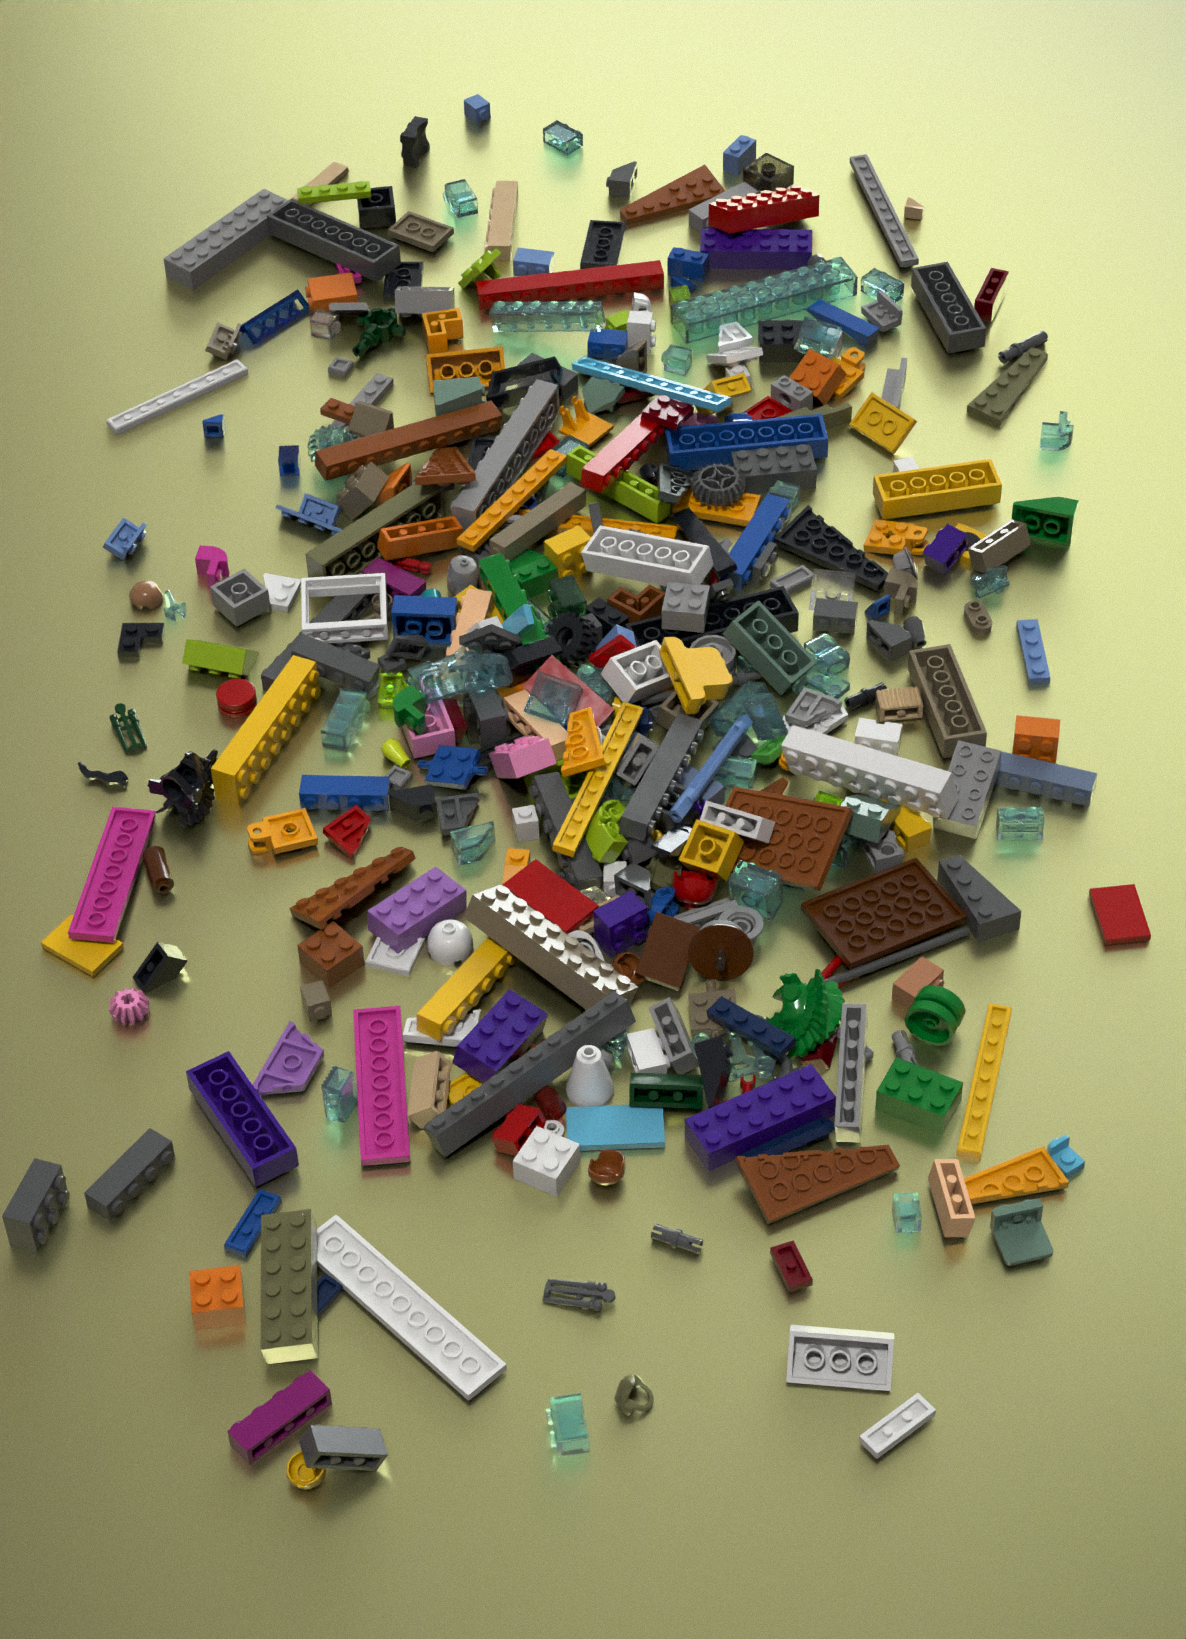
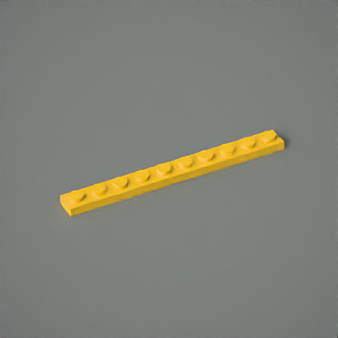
M623 701L601 746L606 765L589 770L553 843L552 851L574 857L643 715V707Z

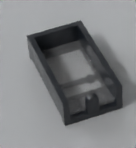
M553 356L492 372L486 401H492L499 410L519 405L520 400L526 396L529 387L534 384L536 379L557 384L559 390L563 369L556 357Z

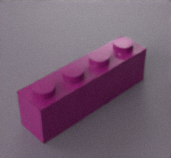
M311 1370L304 1375L298 1376L284 1390L276 1392L269 1401L257 1406L250 1415L232 1425L227 1431L230 1446L251 1465L332 1404L330 1389Z

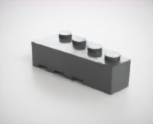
M957 855L939 861L937 880L967 915L965 923L977 942L1019 930L1021 910L962 856Z

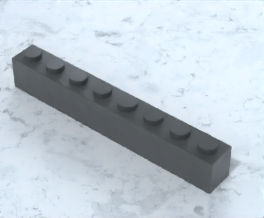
M378 593L334 596L329 604L324 606L322 611L310 623L358 620L372 605V598ZM302 631L274 659L269 667L263 670L261 674L263 690L268 691L291 659L292 649L302 636Z
M681 713L677 714L621 816L619 834L645 841L648 834L653 833L656 820H660L663 807H667L669 803L670 793L674 794L677 780L681 781L684 767L688 768L691 755H694L697 750V742L701 743L705 732L702 730L703 720Z

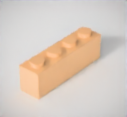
M526 689L504 697L503 709H507L509 721L526 737L540 736V738H548L555 759L563 758V754L566 752L565 741L568 738V732L561 726L560 722L555 720L548 710L543 708Z

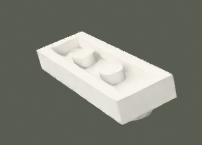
M916 1393L861 1434L859 1442L878 1459L933 1418L936 1414V1409L919 1393Z

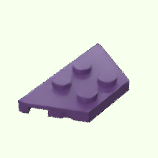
M290 1021L254 1081V1088L259 1095L305 1091L324 1057V1050L318 1044L313 1043L307 1034H302L297 1030L296 1024Z

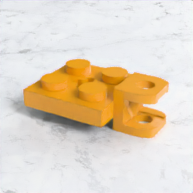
M851 347L841 355V360L834 356L830 359L839 364L847 374L833 393V397L841 400L864 378L866 366L865 363L861 362L865 357L863 351Z
M875 519L863 545L864 551L895 555L907 547L911 555H923L925 547L929 544V541L924 540L928 530L922 526H915L913 523Z
M306 808L263 817L261 822L247 826V832L250 837L248 845L252 854H263L271 852L272 849L274 854H279L318 844V838ZM256 830L260 831L259 834H255L253 832ZM256 843L262 844L259 847L254 846Z

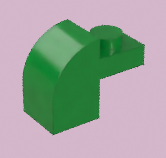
M410 685L398 692L393 699L394 720L399 728L406 724L409 729H413L421 735L426 732V721L423 714L426 712L425 695Z

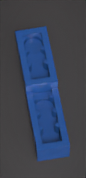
M821 299L807 308V312L826 326L835 330L841 329L864 347H867L878 338L880 327Z

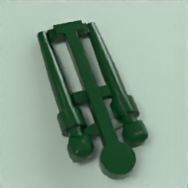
M116 704L115 712L120 714L121 717L118 719L116 714H112L109 718L125 753L128 754L130 751L147 748L135 709L128 710V716H126L125 704ZM135 728L141 744L136 742L131 729ZM122 731H127L132 743L130 747H127Z

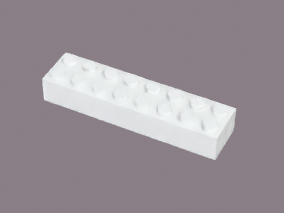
M795 725L791 727L781 744L789 770L796 775H805L815 781L821 780L835 787L847 788L854 793L860 792L875 799L889 801L893 805H902L909 807L913 811H922L935 818L948 819L959 799L952 772Z

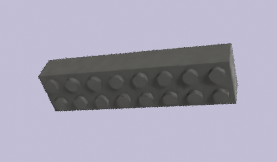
M290 199L266 215L270 235L335 264L337 263L376 282L401 265L399 245L310 206L299 204L296 200Z

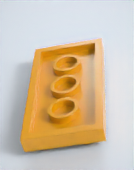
M691 486L678 503H674L673 514L689 507L700 519L747 526L761 503V495L744 493L742 499H739L738 503H732V506L725 505L724 508L722 506L715 508L711 505L707 507L706 503L700 504V500H695Z

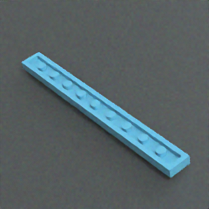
M584 356L572 363V370L580 372L582 375L594 376L598 379L608 380L611 383L622 384L624 387H632L639 391L650 392L653 395H665L670 399L692 404L698 408H706L712 412H721L724 408L731 405L730 397Z

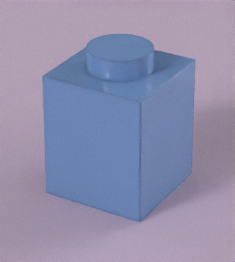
M479 94L464 99V114L475 124L490 119V103Z

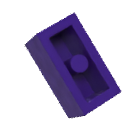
M947 523L943 529L938 531L933 542L925 547L923 552L925 564L946 575L970 546L968 534Z

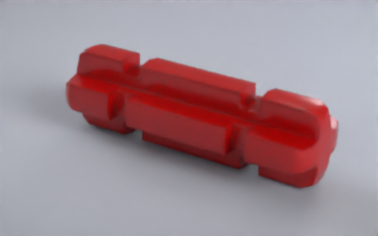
M408 557L392 560L394 566L398 568L403 567L405 570L418 573L421 571L422 574L427 575L432 570L430 562L423 561L421 563V560Z

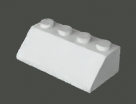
M790 1325L786 1382L891 1391L894 1333Z

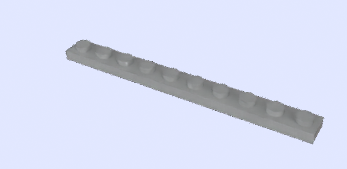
M868 155L851 156L849 163L900 267L918 265L919 258Z

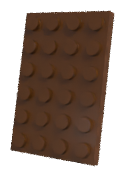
M917 858L801 903V911L849 969L965 923L967 920V915Z

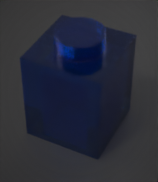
M299 445L279 446L278 465L280 476H300L301 457Z

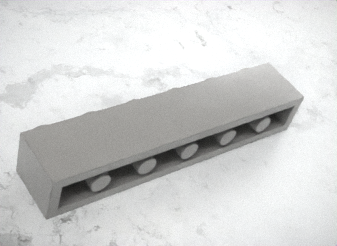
M842 1004L834 1124L836 1142H861L868 1027L866 1004Z

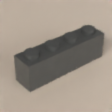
M302 634L291 652V657L295 655L315 661L319 677L367 696L379 679V664L305 634Z
M149 1128L84 1192L87 1207L108 1221L115 1215L120 1214L125 1205L132 1198L137 1197L141 1189L148 1182L153 1181L157 1173L165 1165L171 1163L175 1156L172 1141Z

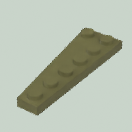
M1031 347L967 405V412L1000 426L1010 413V408L1017 403L1018 397L1025 392L1026 386L1033 381L1034 377L1048 360V354Z

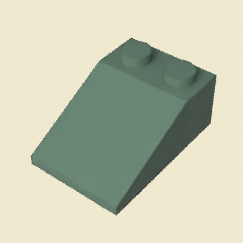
M862 794L847 796L840 805L850 807L853 811L845 833L875 843H879L901 811V806Z

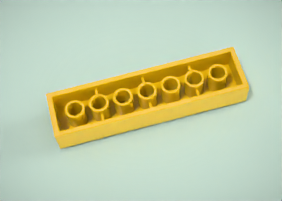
M295 655L291 657L212 766V779L217 800L240 806L243 800L248 798L253 786L259 782L262 773L269 768L275 755L279 754L284 742L289 740L294 728L299 726L301 718L305 713H308L311 704L315 699H318L321 692L318 682L319 672L317 671L315 661Z

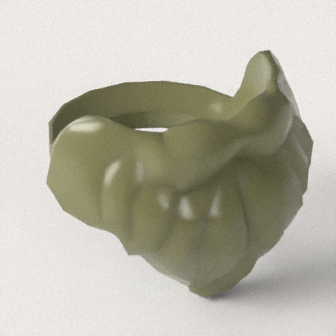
M630 1374L620 1381L615 1394V1401L622 1413L629 1416L633 1412L640 1413L649 1410L654 1402L652 1390L642 1383L640 1376ZM633 1387H639L646 1391L648 1395L647 1404L638 1405L628 1398Z

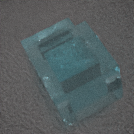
M1060 411L1058 423L1042 422L1039 450L1060 451L1071 445L1074 425H1070L1071 420H1067L1068 412Z

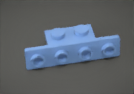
M305 493L299 512L276 505V509L282 511L281 515L292 518L293 515L297 516V521L307 525L310 522L315 523L314 527L326 531L327 528L331 529V534L333 535L343 530L336 527L342 507Z

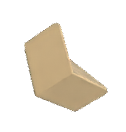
M907 197L904 207V218L922 220L925 207L914 199Z

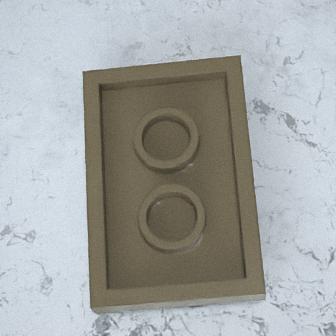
M410 211L388 229V236L431 252H435L454 234V227Z

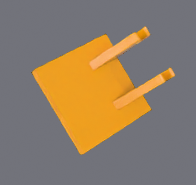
M576 396L571 399L575 408L576 418L573 419L569 409L566 408L564 410L563 405L558 409L563 421V426L558 429V432L587 448L614 429V425L587 412L582 399L579 398L577 400Z

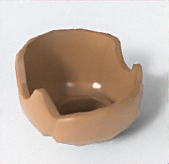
M152 581L136 583L129 594L131 603L139 609L147 606L153 610L164 599L159 586Z

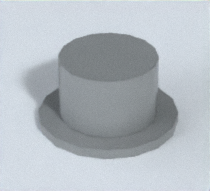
M745 906L731 907L725 910L718 919L728 920L739 925L750 938L753 946L764 928L763 917L759 912Z

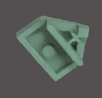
M591 377L582 390L588 412L593 415L604 410L612 412V405H615L625 394L624 386Z

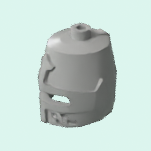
M462 555L452 558L447 570L448 590L453 595H457L469 585L479 589V570L474 559Z

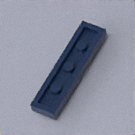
M723 996L707 1010L708 1018L780 1059L796 1044L795 1037Z
M820 1117L745 1151L738 1156L757 1157L760 1154H767L768 1156L783 1155V1153L793 1149H802L807 1146V1143L813 1140L824 1139L828 1136V1133L835 1131L834 1123L825 1117Z

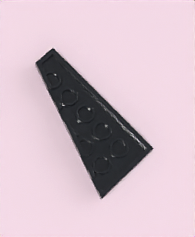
M809 505L774 538V543L777 546L876 591H879L885 585L888 572L874 560L866 558L865 553L861 549L857 550L853 547V543L834 526L827 525L822 516L814 514Z

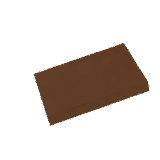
M656 911L634 976L679 991L689 962V944L700 927Z

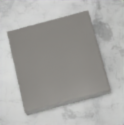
M366 302L329 304V311L333 316L368 315L371 311Z

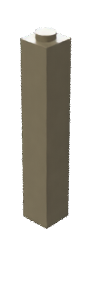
M572 482L561 488L489 539L490 556L502 553L505 560L508 559L509 561L583 509L586 506V490Z

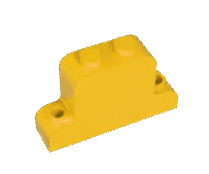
M664 637L659 654L685 713L696 714L699 712L701 705L705 704L706 700L725 698L728 688L732 686L733 678L729 674L725 660L721 657L720 652L713 647L686 648L680 639Z

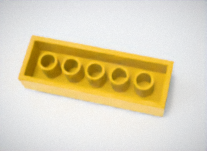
M991 459L874 475L873 496L882 520L991 505L1001 501L1002 483Z

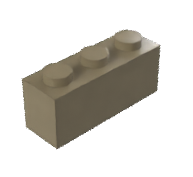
M1012 519L969 547L968 551L973 570L989 574L1000 565L1007 563L1015 555L1022 553L1024 549L1031 545L1027 525Z

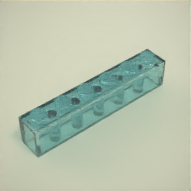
M601 301L494 302L489 312L494 332H601L606 321Z

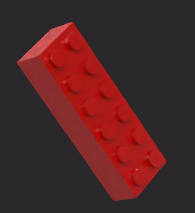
M792 185L788 189L776 188V191L765 190L761 191V194L748 193L745 197L732 196L729 200L717 199L716 202L709 203L708 225L727 233H735L818 217L820 195L813 193L811 189H803L800 185Z

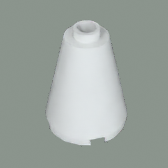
M585 1045L577 1051L567 1081L566 1092L568 1099L577 1107L604 1106L613 1097L614 1084L600 1050L593 1045Z

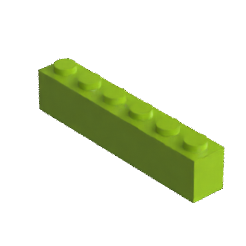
M581 445L577 446L566 454V473L581 481L582 468L597 454ZM625 471L619 479L617 478L612 483L611 487H608L603 492V494L655 523L670 515L671 504L664 503L658 499L657 487L628 471Z

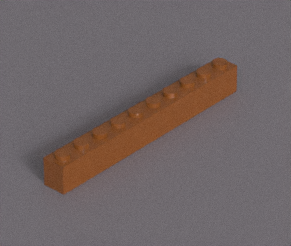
M492 401L484 402L317 450L315 454V467L325 481L355 473L361 465L365 467L370 462L379 466L468 440L473 436L478 437L501 429L503 415Z

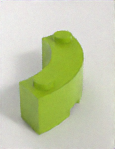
M619 800L604 802L593 816L585 833L587 844L593 853L592 857L600 863H614L628 843L624 836L619 834L621 816L626 809Z

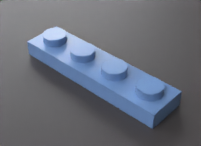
M1038 619L1017 620L1016 628L1028 685L1050 684L1051 677Z

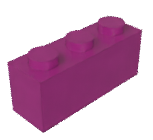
M376 558L362 570V574L385 573L386 591L392 597V600H394V595L421 596L426 590V581L380 558Z

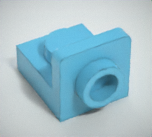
M1065 1134L1059 1139H1053L1047 1147V1152L1064 1176L1069 1178L1084 1168L1085 1161L1069 1147L1070 1138Z

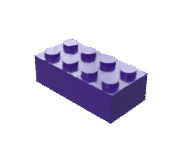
M509 989L457 1045L452 1063L477 1080L485 1083L492 1076L516 1061L518 1056L527 1050L543 1032L548 1013Z

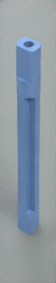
M747 714L740 716L734 722L670 809L668 814L674 822L680 823L745 735L753 723Z

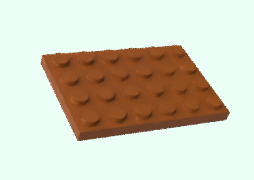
M734 786L725 805L726 807L775 821L769 843L739 835L744 840V843L731 873L820 891L853 814L852 809L846 806Z

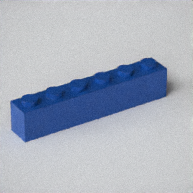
M767 493L729 553V556L736 563L738 570L719 577V582L731 579L734 585L732 588L743 590L746 583H750L753 566L768 542L774 543V538L783 530L785 521L791 517L792 509H790L789 499Z

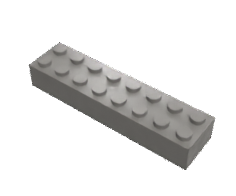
M262 189L164 258L166 277L194 290L270 236L266 215L289 200L266 189Z

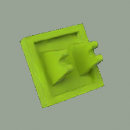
M497 247L492 252L487 250L470 268L461 274L463 278L458 284L462 289L471 281L476 284V281L488 280L485 274L491 279H498L502 276L493 263L501 254Z

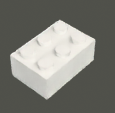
M657 640L611 657L602 670L601 675L622 702L632 704L673 686L660 657L659 650L661 645Z

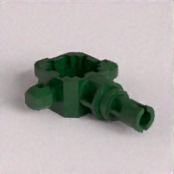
M390 307L387 310L375 308L368 315L358 314L356 323L363 326L364 331L361 333L359 343L352 349V352L356 357L359 355L360 358L367 349L375 347L378 342L382 344L388 343L394 336L403 337L406 334V328L398 325L395 308Z

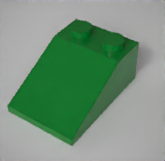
M1058 496L1016 501L1013 503L1012 519L1026 523L1029 538L1032 540L1070 547L1076 529L1079 500Z
M525 549L509 561L512 573L517 575L520 588L526 591L528 599L558 587L557 567L547 556L530 549Z

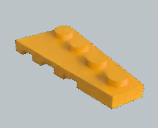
M591 707L570 713L567 728L568 738L565 741L566 752L563 754L564 765L561 767L563 777L606 765Z
M1044 1146L964 1178L971 1204L1068 1188L1069 1181Z

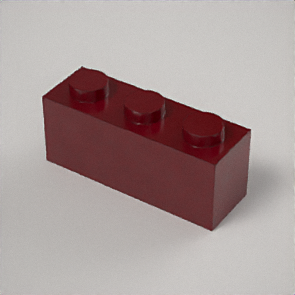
M996 268L990 269L974 303V308L982 321L992 322L1008 290L1009 271Z

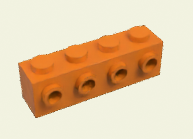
M455 516L380 529L377 548L386 561L457 548V538L462 534L463 528Z

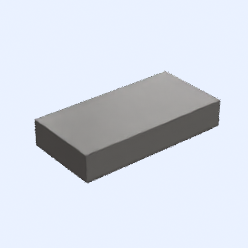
M801 565L770 580V587L784 586L788 594L815 582L816 576L804 565Z

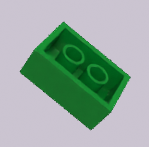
M896 1057L877 1089L875 1109L943 1135L961 1102L963 1082Z

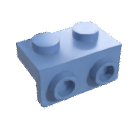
M123 518L106 540L103 548L124 561L128 554L132 556L138 546L136 545L137 541L140 543L143 541L147 534L144 531L147 524L143 522L138 527Z

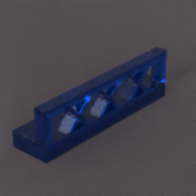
M297 289L243 323L239 329L242 332L241 336L246 333L252 343L256 344L308 311L309 305ZM298 300L303 309L293 308V303ZM281 310L289 311L287 319L279 317ZM267 319L275 320L273 328L265 326ZM254 327L261 329V334L257 338L251 331Z

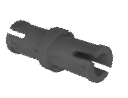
M656 1223L653 1230L662 1232V1235L651 1232V1239L671 1244V1247L674 1249L679 1247L698 1255L701 1248L692 1246V1243L703 1246V1239L684 1234L683 1230L680 1229L675 1231Z

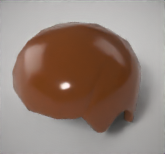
M624 952L614 958L612 966L617 972L628 977L636 986L644 982L642 978L634 976L640 960L636 954Z
M616 1150L600 1151L599 1157L596 1160H590L588 1168L589 1177L599 1185L612 1186L616 1184L625 1174L626 1163L624 1155Z

